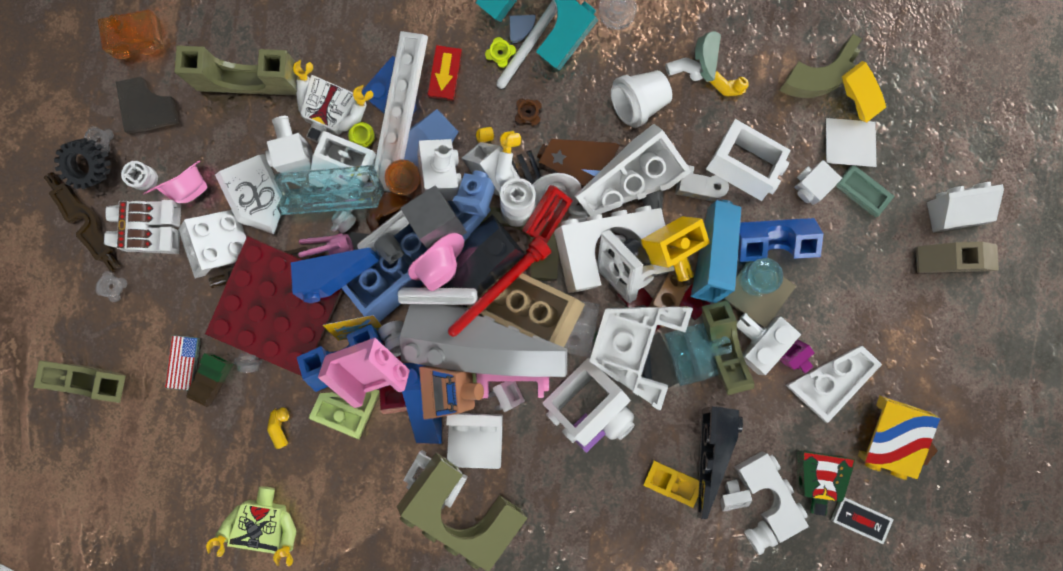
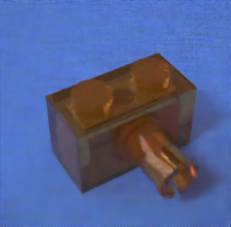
M149 9L122 15L115 14V16L111 15L107 18L98 19L102 50L113 58L126 59L131 54L136 53L152 54L157 49L164 48L160 20Z

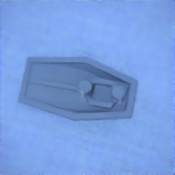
M438 109L410 128L398 192L406 193L421 182L417 157L419 141L452 139L453 142L459 132Z

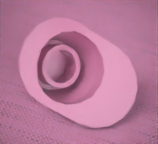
M200 160L177 177L144 192L143 195L158 189L169 199L177 203H188L194 200L207 189V184L196 167Z
M450 233L436 241L423 255L412 262L408 269L410 278L416 281L421 280L430 291H435L452 280L457 268L456 258L464 247L463 236L458 233Z

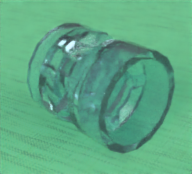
M762 258L751 262L740 273L739 281L741 287L751 296H762L772 293L783 282L782 268L776 261L769 258Z

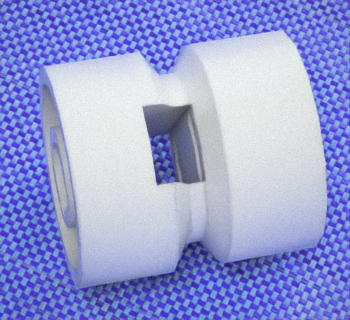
M514 178L505 182L501 187V216L511 226H525L535 210L536 193L529 181Z

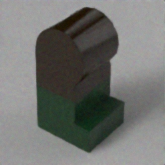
M204 353L199 362L201 365L194 377L195 380L191 383L186 397L205 407H209L220 391L234 363L213 353Z

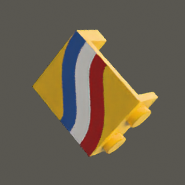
M879 395L876 406L882 409L867 452L859 450L858 456L865 462L864 465L870 469L881 471V468L890 470V474L897 478L906 480L907 477L918 480L941 418L929 411Z

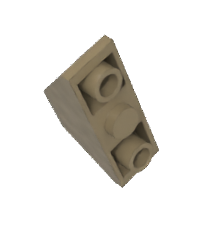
M953 242L916 247L917 273L999 271L997 244L987 242Z

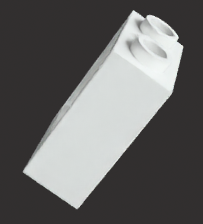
M735 119L722 138L706 170L762 201L768 193L773 194L778 188L781 180L777 178L779 175L782 176L790 162L786 161L791 150ZM735 143L771 163L773 167L768 177L728 156L733 144Z
M587 358L542 404L549 410L546 416L556 426L561 423L565 427L562 433L572 443L578 440L585 447L631 400L622 389ZM593 378L609 395L575 428L560 410Z

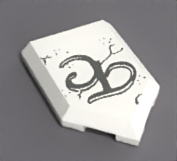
M265 154L257 155L215 174L237 222L274 235L287 200L268 164Z

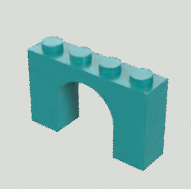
M477 0L475 3L493 18L502 22L517 0ZM555 0L558 10L556 24L536 53L558 70L562 69L599 21L594 16L596 10L585 1L579 4L576 0Z

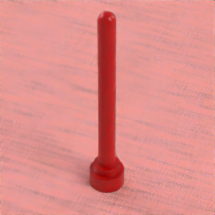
M539 237L528 244L529 248L526 250L527 254L448 328V334L451 337H456L534 261L538 262L539 260L543 261L551 254L550 247Z

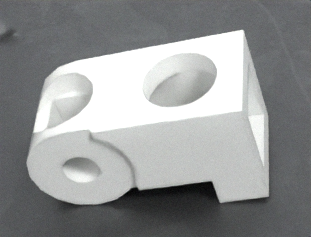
M688 165L692 172L677 183L675 191L676 195L716 201L727 194L729 183L717 175L708 177L693 174L694 166Z

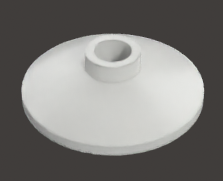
M563 173L548 174L539 178L532 184L536 193L535 208L550 185L556 186L573 200L570 206L576 205L579 201L575 195L582 189L579 181L573 176ZM562 199L559 201V203H558V205L556 206V208L554 209V211L557 210V208H558V206L560 205Z

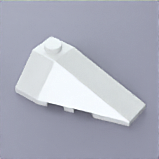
M653 124L633 139L575 197L590 216L598 215L621 207L623 203L634 199L645 198L650 193L669 189L692 171L665 132Z

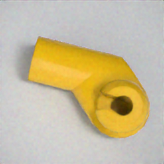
M284 407L278 410L275 408L270 413L267 431L276 449H280L288 444L281 428L282 422L289 419L288 410Z

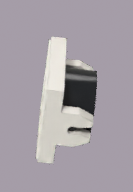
M610 230L601 234L597 261L598 271L630 303L636 300L638 290L654 279L652 274L656 269L651 265L646 250L637 240L632 238L626 240L623 235H614Z

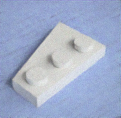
M858 346L788 383L786 386L816 415L828 423L882 364L863 346Z

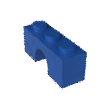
M815 218L740 222L738 258L740 262L767 260L768 250L770 249L787 250L794 259L821 257L824 233Z
M372 324L346 335L349 345L345 348L376 338L385 346ZM320 346L297 357L303 380L315 392L328 387L318 376L325 356L337 351L329 352Z

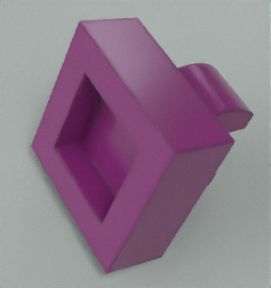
M797 339L779 360L793 370L801 369L803 373H806L813 367L808 359L815 353L810 345Z

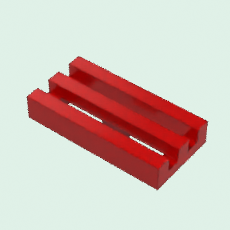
M550 185L522 231L533 239L536 237L541 238L547 244L573 200L556 186ZM562 199L560 205L558 206L557 210H556L555 213H554V212H553L554 209H555L556 206L558 205L559 201ZM549 221V223L547 224V226L545 227L544 231L542 232V234H541V236H540V235H539L540 232L542 231V229H543V227L545 226L546 222Z

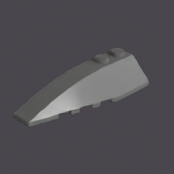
M410 304L400 333L401 361L478 374L528 377H565L567 375V348L535 335L530 337L519 332L520 329L513 326L505 327L495 323V319L486 315L484 317L477 316L456 337H451L448 334V328L468 308L442 304Z

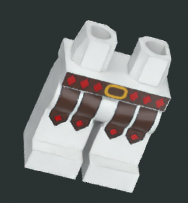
M174 200L156 202L119 201V205L106 207V220L118 222V231H106L104 237L105 245L126 252L179 254L180 233L179 230L172 227H180L181 204Z

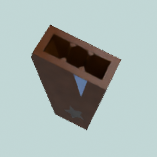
M551 139L548 145H542L536 158L540 159L539 168L550 174L563 173L573 176L579 181L581 188H583L615 157L620 145L611 142Z

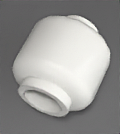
M625 406L602 429L606 433L605 436L612 440L616 438L622 440L635 426L633 423L634 414Z

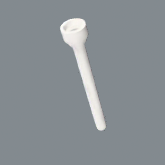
M555 0L551 1L496 82L498 88L503 89L506 87L557 13Z

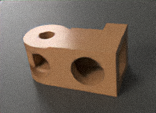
M667 273L648 307H679L685 294L684 291L687 283L684 281L680 282L677 280V277Z

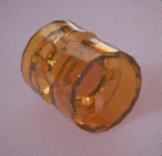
M400 159L394 161L387 167L384 173L386 187L397 195L410 194L420 184L421 175L419 169L409 160Z

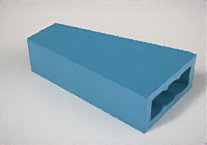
M716 200L707 209L704 226L710 244L699 250L691 297L717 303L735 291L741 207L733 205L729 200Z

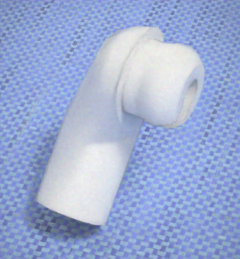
M685 57L665 64L668 76L687 72L690 73V78L693 81L703 78L700 74L703 71L700 62Z

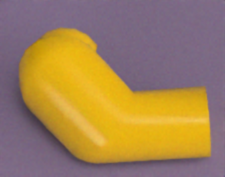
M716 71L715 80L709 81L724 96H740L746 92L749 86L748 80L745 77H738L736 80L727 81L718 71Z

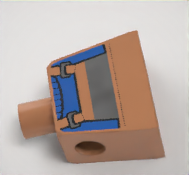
M431 366L419 367L424 419L454 415L474 409V400H481L483 398V385L481 383H473L472 373Z

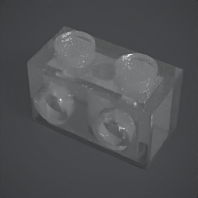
M581 301L585 304L564 348H567V354L590 358L600 304Z

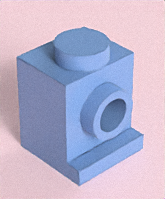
M477 170L473 171L472 175L464 173L458 194L453 199L460 212L486 217L495 190V186L486 173Z

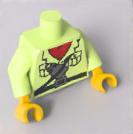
M260 486L257 500H247L241 505L236 506L223 521L216 533V538H212L207 542L206 550L208 554L211 552L212 547L220 546L217 551V557L223 556L225 552L224 542H228L227 546L273 553V560L277 566L280 565V559L286 556V564L291 566L293 558L290 551L293 550L297 530L291 515L286 512V506L273 503L275 488Z

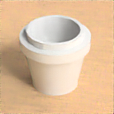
M658 70L634 76L623 75L614 80L611 89V99L619 118L625 124L637 128L646 124L649 117L671 102L672 89L666 76Z

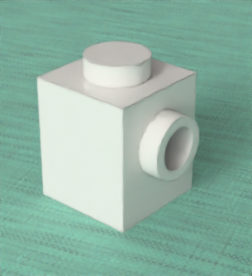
M822 160L812 169L808 166L797 177L800 182L794 188L798 190L797 194L804 202L814 205L821 201L842 177Z

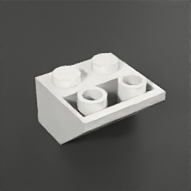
M323 131L313 154L309 186L358 205L374 169L376 154L368 148Z
M991 182L975 184L972 188L964 189V186L947 189V192L936 194V199L927 202L933 233L979 226L996 221L1004 191L1003 184L991 186Z

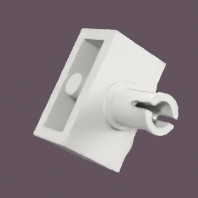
M279 116L272 119L277 139L267 141L269 150L265 154L270 167L273 166L277 172H280L286 178L311 172L313 159L311 145L299 133L292 134L288 116Z
M452 139L419 141L417 157L422 193L436 185L447 201H452L454 196H457V191L462 182L461 174L456 173L455 166H458L459 162L458 151L453 150Z
M746 313L739 318V321L737 320V328L752 340L749 346L742 352L746 364L758 375H766L801 336L781 316L773 318L769 325L763 329Z

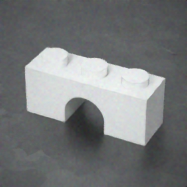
M761 451L734 466L745 488L750 490L752 494L764 488H769L774 495L773 505L769 510L760 515L778 542L781 543L809 527L805 521V518L808 517L807 513L800 503H795L791 496L794 490L787 479L782 480L778 473V470L781 469L780 465L773 455L769 456L768 453Z

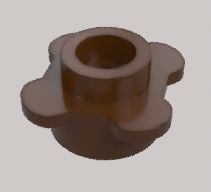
M519 99L516 102L518 113L515 115V121L518 124L525 122L531 123L533 126L540 123L539 110L542 108L541 102L538 100ZM527 110H530L531 113H530V114H526V111H527Z

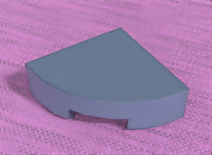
M535 15L509 16L511 44L519 43L529 35L535 25Z

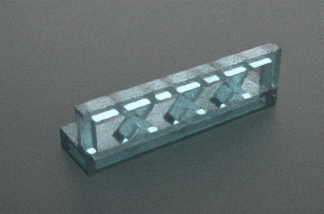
M373 165L278 173L274 177L282 193V197L276 207L280 215L377 208L384 192L383 185ZM368 175L371 182L365 183L356 177ZM339 177L347 181L348 184L341 185L333 181L332 178ZM315 179L324 184V186L317 187L309 183L308 180ZM286 182H292L300 186V188L289 189Z

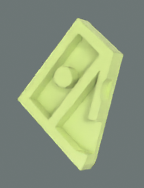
M379 390L367 392L363 405L357 408H353L337 393H320L309 419L360 439L380 392Z

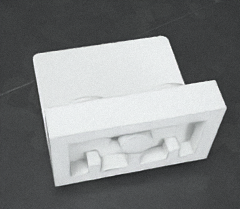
M232 210L186 219L178 229L195 278L205 276L212 268L236 263L246 240L243 226L237 222Z
M458 413L447 416L446 425H449L447 460L462 468L499 469L501 467L502 414Z

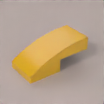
M861 61L842 76L846 94L855 101L860 120L867 123L886 108L881 89L866 62Z
M657 461L653 462L643 485L694 508L699 495V480Z

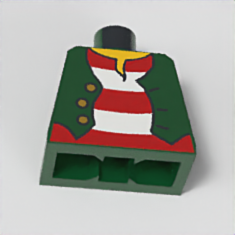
M796 450L798 494L811 498L810 513L826 516L828 500L843 502L855 459Z

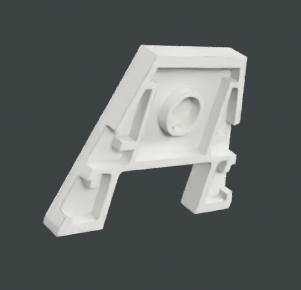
M689 306L606 308L590 362L616 381L627 386L637 396L639 395L648 401L654 408L661 410L668 385L641 376L656 326L662 325L686 332L693 308Z

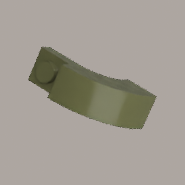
M852 34L843 44L832 64L815 68L799 61L792 68L779 91L798 98H814L835 90L843 83L842 76L856 66L853 64V61L860 52V49L857 47L862 39Z
M728 300L702 306L703 323L710 355L718 379L722 380L727 395L754 389V381L739 344L737 320Z
M39 360L33 388L88 396L95 400L120 403L126 376L99 368Z

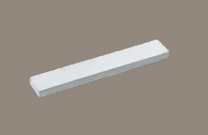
M400 31L370 188L387 192H398L428 36L424 34Z

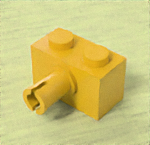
M685 216L674 220L641 239L642 245L649 256L650 263L666 268L674 266L677 280L680 282L694 277L688 256L710 244L703 219Z

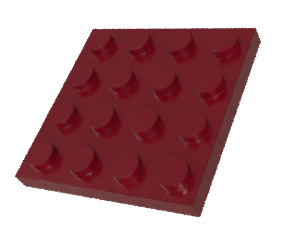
M247 236L205 335L302 376L297 357L318 348L326 330L323 325L329 323L343 289L340 288L331 296L320 298V301L315 303L303 302V300L293 294L291 262L303 259Z

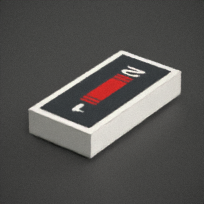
M844 498L843 502L837 503L830 521L884 544L894 519Z

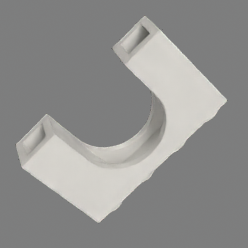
M644 206L635 209L636 212L627 214V210H621L611 213L612 217L603 218L602 214L587 217L585 222L578 223L577 219L561 222L562 226L557 228L554 234L568 294L593 289L601 285L595 259V246L603 232L610 230L611 232L623 235L627 239H635L642 245L641 239L665 226L662 209H651V206ZM652 265L656 269L652 274L653 276L675 271L674 266L666 268Z

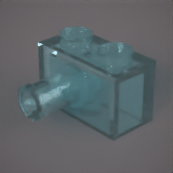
M704 323L687 327L686 332L676 330L665 334L680 386L719 375L714 357L732 352V345L721 346L731 342L727 336L711 341L708 340Z

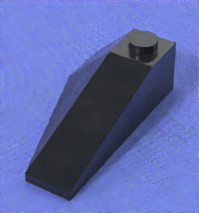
M492 214L471 233L461 253L456 258L457 268L453 279L439 288H474L477 290V296L479 297L526 254Z
M715 406L702 409L698 518L708 519L738 440V433H741L743 430V417L739 416V410Z

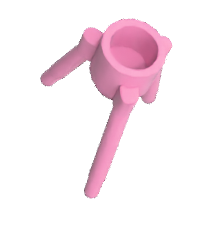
M340 233L334 236L300 239L299 244L328 243L321 247L299 252L298 256L305 257L325 251L332 255L353 251L354 248L349 235Z

